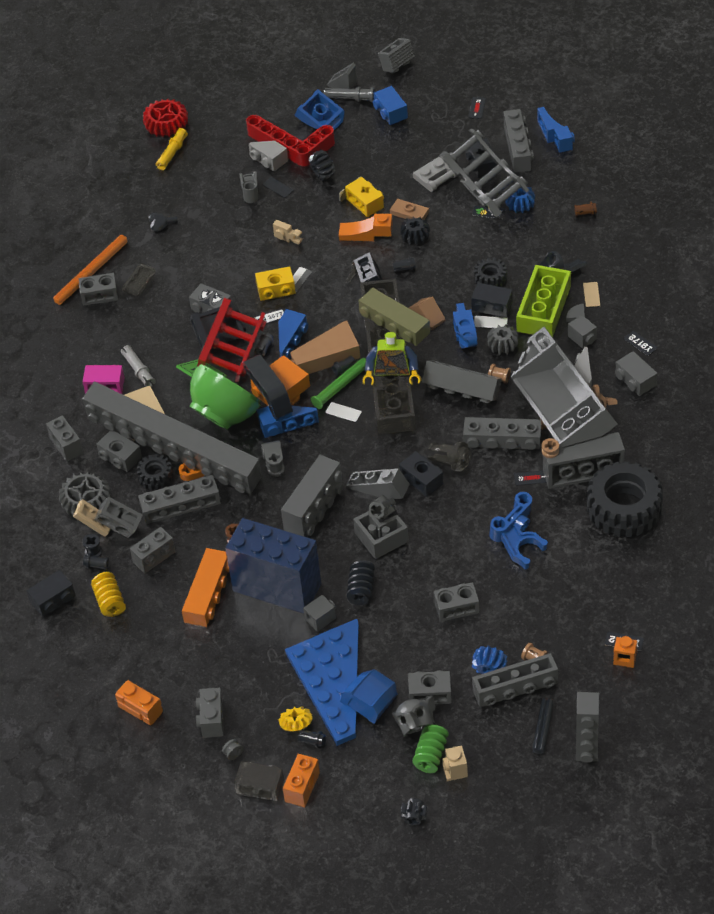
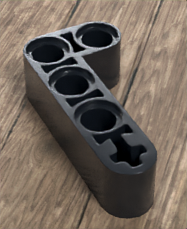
M259 354L244 361L243 366L247 375L267 400L274 419L277 420L292 413L293 409L286 388L263 357Z

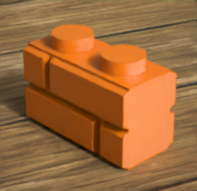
M129 680L115 694L118 707L143 720L148 725H152L163 712L161 700Z

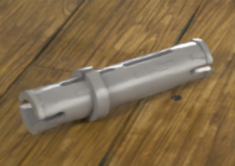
M124 346L123 348L126 352L121 349V354L135 371L136 377L141 379L145 387L149 385L152 387L151 382L155 384L156 381L149 373V368L143 365L131 346Z

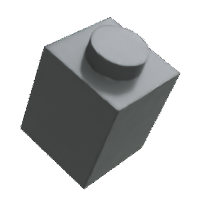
M581 315L568 323V337L581 348H584L597 339V327Z
M323 595L303 608L305 620L317 632L336 619L335 604L330 599L327 600Z

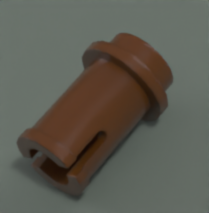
M592 201L590 204L574 205L576 217L588 214L593 216L597 213L596 203H592Z

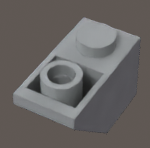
M276 141L249 143L250 157L272 171H276L289 161L287 148Z

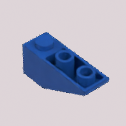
M286 309L278 321L280 357L284 355L290 359V352L293 351L295 346L299 345L302 335L308 330V323L305 314Z
M269 406L257 409L258 422L264 437L267 438L319 422L317 408L292 406V413L275 420Z

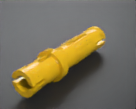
M179 128L175 136L169 140V145L156 162L158 169L165 170L176 151L182 147V142L188 135L185 129Z

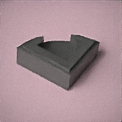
M584 304L572 307L567 313L566 322H571L581 315L585 317Z

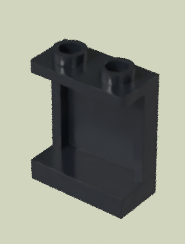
M231 301L230 307L232 310L239 312L238 306L234 305L233 301ZM220 307L200 314L196 312L190 316V321L201 350L205 345ZM225 317L224 323L227 326L246 332L244 322L231 317ZM224 332L219 333L217 337L220 341L227 344L240 339Z

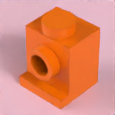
M628 636L616 637L613 665L634 668L637 655V640H632ZM619 655H630V659L620 658Z

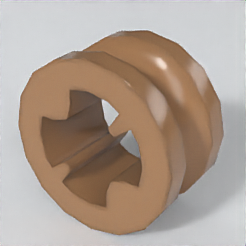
M552 438L544 440L542 442V454L547 458L556 457L559 454L558 441Z

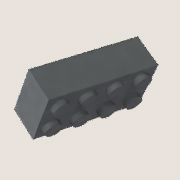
M619 432L609 433L565 447L559 446V454L554 458H547L543 455V473L548 489L587 482L594 477L598 470L602 471L604 466H612V463L616 462L623 464L625 449Z
M322 455L318 456L281 509L284 531L307 538L313 534L317 523L323 520L326 510L331 508L335 497L343 490L344 484L342 483L340 462Z

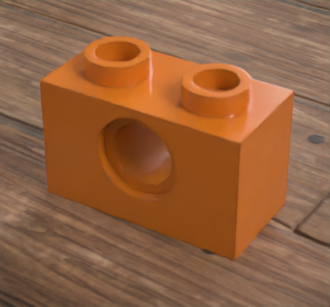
M302 754L297 755L283 786L285 802L305 808L320 774L318 759Z

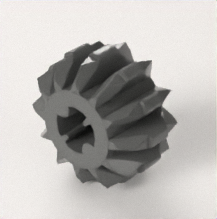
M506 324L504 327L500 325L497 328L492 327L491 332H488L487 335L488 346L493 353L498 352L499 355L501 353L508 355L509 351L514 352L515 347L518 345L517 331H514L513 327L508 328Z

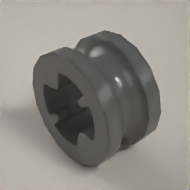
M232 739L223 746L222 752L227 755L229 760H234L243 752V746L239 744L238 740Z

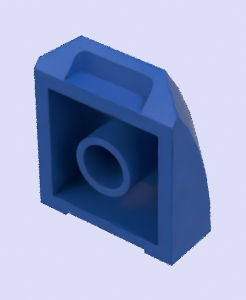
M317 89L303 105L301 104L297 108L295 117L316 129L323 125H330L335 130L343 122L344 110Z
M375 669L361 673L345 689L340 702L346 706L348 705L375 724L398 695L396 684Z

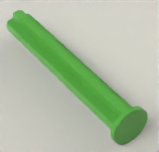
M361 358L317 396H312V404L317 409L323 408L324 403L365 370L366 359Z

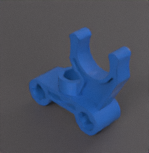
M519 492L515 496L514 509L505 518L498 516L491 520L489 536L495 542H503L512 561L521 565L524 569H528L530 559L520 554L519 547L530 543L537 545L542 551H545L548 541L541 538L536 532H524L530 523V519L527 516L531 512L532 496L527 492Z

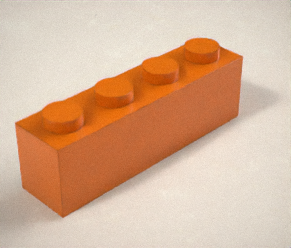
M206 548L182 609L184 623L207 627L209 620L213 619L214 607L220 601V592L226 586V576L229 572L225 551Z

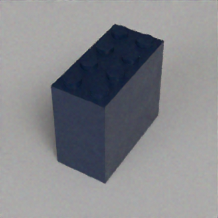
M241 519L225 547L233 591L304 614L303 608L313 601L322 584L316 540L248 519Z

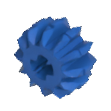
M527 187L529 189L528 192L520 188L505 201L509 210H514L515 213L518 211L523 213L524 210L529 211L531 207H534L535 194L531 187Z
M480 646L473 654L472 668L477 673L484 674L507 667V656L503 654L502 650H497L496 647Z

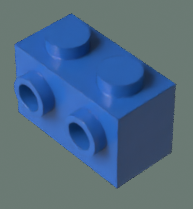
M392 86L374 92V108L379 110L382 118L386 119L389 125L408 118L407 105Z

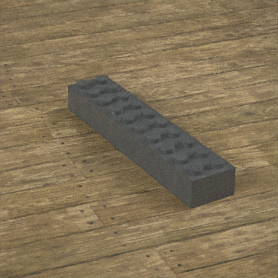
M94 381L82 398L87 417L90 421L103 424L108 430H115L125 438L136 440L142 446L147 445L159 454L168 455L173 461H180L190 469L194 470L196 468L201 470L205 476L213 475L220 483L233 486L240 493L245 492L251 495L262 478L258 458Z

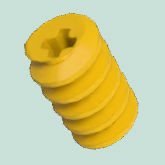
M102 572L92 580V589L101 613L108 617L117 616L125 611L126 605L123 597H121L117 581L114 579V574Z

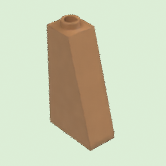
M344 321L290 352L293 363L306 373L311 374L330 368L334 365V362H340L350 355L355 360L359 359L360 349L348 322Z

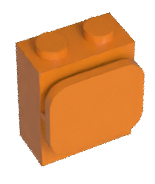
M283 355L269 366L283 383L291 405H294L299 401L300 394L310 387L309 374ZM250 380L253 395L259 397L268 406L265 397L253 381Z

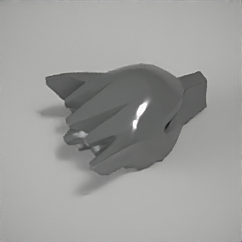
M430 696L426 700H406L399 705L396 712L392 713L404 737L408 734L422 731L425 726L435 723L433 719V712L435 711L434 696Z

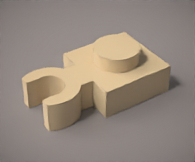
M279 220L273 223L274 237L287 242L292 240L295 244H300L303 238L299 237L302 234L300 230H293L291 225Z

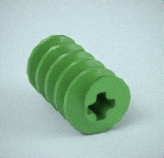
M427 725L422 729L415 756L413 757V764L417 769L425 773H435L438 771L437 766L440 764L439 759L442 758V751H444L446 738L449 735L448 730L438 725Z

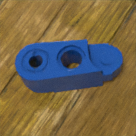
M464 303L456 304V312H453L456 339L459 341L461 348L477 347V334L471 310H465Z

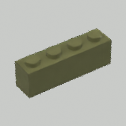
M374 288L358 300L359 312L363 317L371 319L377 325L383 326L390 332H394L406 342L417 346L430 334V320Z

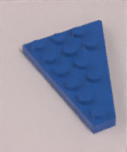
M357 619L285 649L290 663L337 746L356 738V711L348 705L346 706L341 703L340 700L345 689L357 678L359 622Z

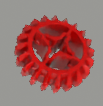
M169 98L167 100L161 99L159 102L155 101L154 104L150 103L149 107H146L145 112H143L145 128L151 134H155L156 137L159 135L162 137L165 135L170 137L171 134L175 135L179 128L184 129L186 124H188V112L185 106L180 101L176 102L175 99L171 101Z

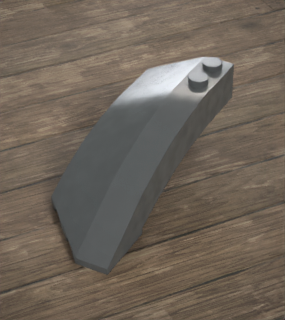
M543 327L528 339L527 350L522 352L518 361L519 368L513 372L511 378L539 415L554 439L558 441L559 446L565 447L601 437L610 432L617 425V422L546 328Z

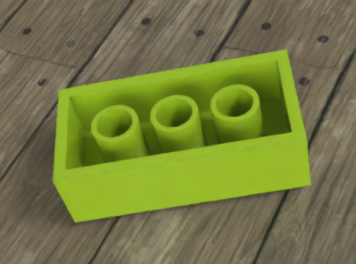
M535 265L516 316L517 332L534 335L541 328L545 327L553 337L571 287V271Z

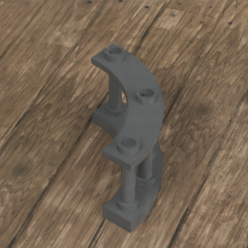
M470 129L469 132L472 134V137L453 153L444 151L439 156L453 173L455 172L457 176L460 175L462 177L460 181L484 207L488 206V211L498 217L502 213L499 210L500 205L520 188L528 192L529 189L526 187L528 183L522 176L519 177L508 168L509 165L503 158L500 160L482 140L484 136L479 130ZM478 142L485 152L469 166L461 169L456 163L457 158ZM491 157L497 166L478 182L475 181L473 183L469 178L470 173ZM503 171L508 176L489 193L486 192L484 194L481 191L482 187L499 172ZM512 182L515 183V184L512 185L508 190H506L502 195H500L496 200L493 199L497 194H499V193H500L503 189H505L509 184H511Z

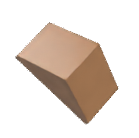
M433 296L421 299L409 307V309L430 320L431 330L445 322V317Z

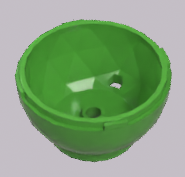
M204 365L196 366L190 382L192 402L189 407L226 430L231 425L241 423L250 418L260 407L259 403L261 401Z

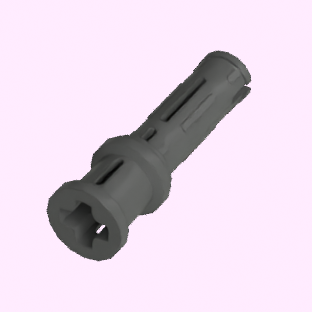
M361 87L356 89L325 88L324 94L330 99H354L357 102L363 100L370 101L371 103H373L375 92L374 87L371 89H361Z

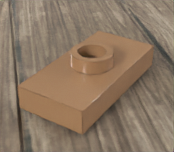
M397 199L390 209V214L404 219L421 216L423 220L429 213V208L400 199Z

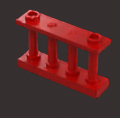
M224 298L198 359L197 367L200 364L205 366L206 363L218 365L236 372L235 381L239 382L240 377H245L246 374L243 362L248 360L260 330H264L267 321L264 320L265 313L263 312L259 320L232 310L230 307L231 300ZM225 317H231L255 326L253 335L227 326L224 323ZM224 332L248 341L247 350L220 341L217 338L218 334ZM220 348L243 357L240 366L213 356L211 353L212 349Z

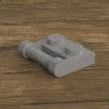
M440 157L413 172V178L430 192L436 190L437 186L450 178L457 177V174L453 173Z

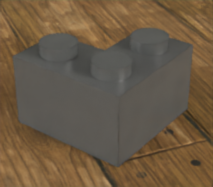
M367 511L353 519L355 534L375 559L409 542L408 527L398 515L380 523L377 518H371Z

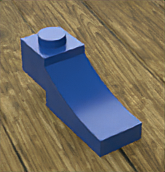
M544 107L537 108L538 123L547 143L555 142L559 153L573 150L575 137L573 132H570L568 126L564 127L557 123Z

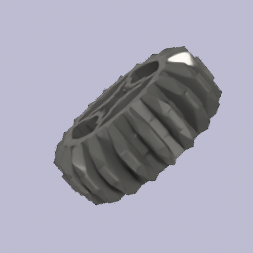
M89 471L86 474L80 472L78 476L73 474V478H67L66 483H62V488L59 489L61 506L68 515L72 514V516L79 501L82 499L99 509L101 504L108 497H111V489L107 480H104L102 475L98 476L96 472L92 475Z

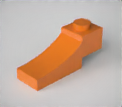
M374 214V217L363 221L340 223L339 240L374 241L375 236H391L393 226L392 214Z

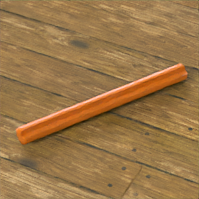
M119 235L53 297L54 302L61 305L79 288V278L92 276L128 242L127 237Z

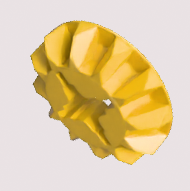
M294 706L293 709H286V712L281 713L279 724L284 730L298 731L311 723L312 714L309 709H304L303 706L300 708Z

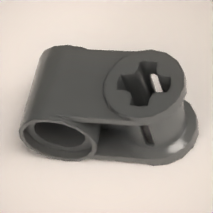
M254 171L252 174L245 175L239 173L244 201L248 203L256 202L259 199L257 172Z
M280 440L261 444L268 474L273 477L281 476L285 472Z

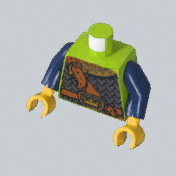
M394 332L386 333L385 340H379L377 346L373 347L366 357V375L363 377L364 385L366 377L372 379L371 385L374 383L372 372H374V375H410L411 372L412 375L409 377V383L413 385L412 378L416 376L419 384L421 376L417 374L419 370L417 355L409 346H406L405 340L396 339Z

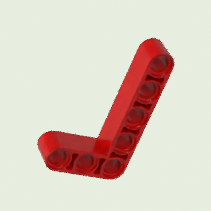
M251 115L246 119L247 131L250 137L258 142H278L287 148L288 159L300 166L310 165L309 158L314 152L320 150L327 151L335 144L334 129L330 125L321 126L304 141H301L258 115Z

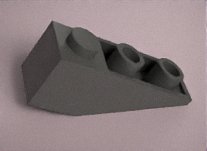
M399 468L353 472L345 487L376 497L384 495L387 498L402 499L410 484Z

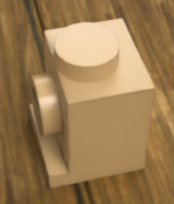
M462 746L445 749L446 758H442V765L446 780L451 781L468 777L467 762Z

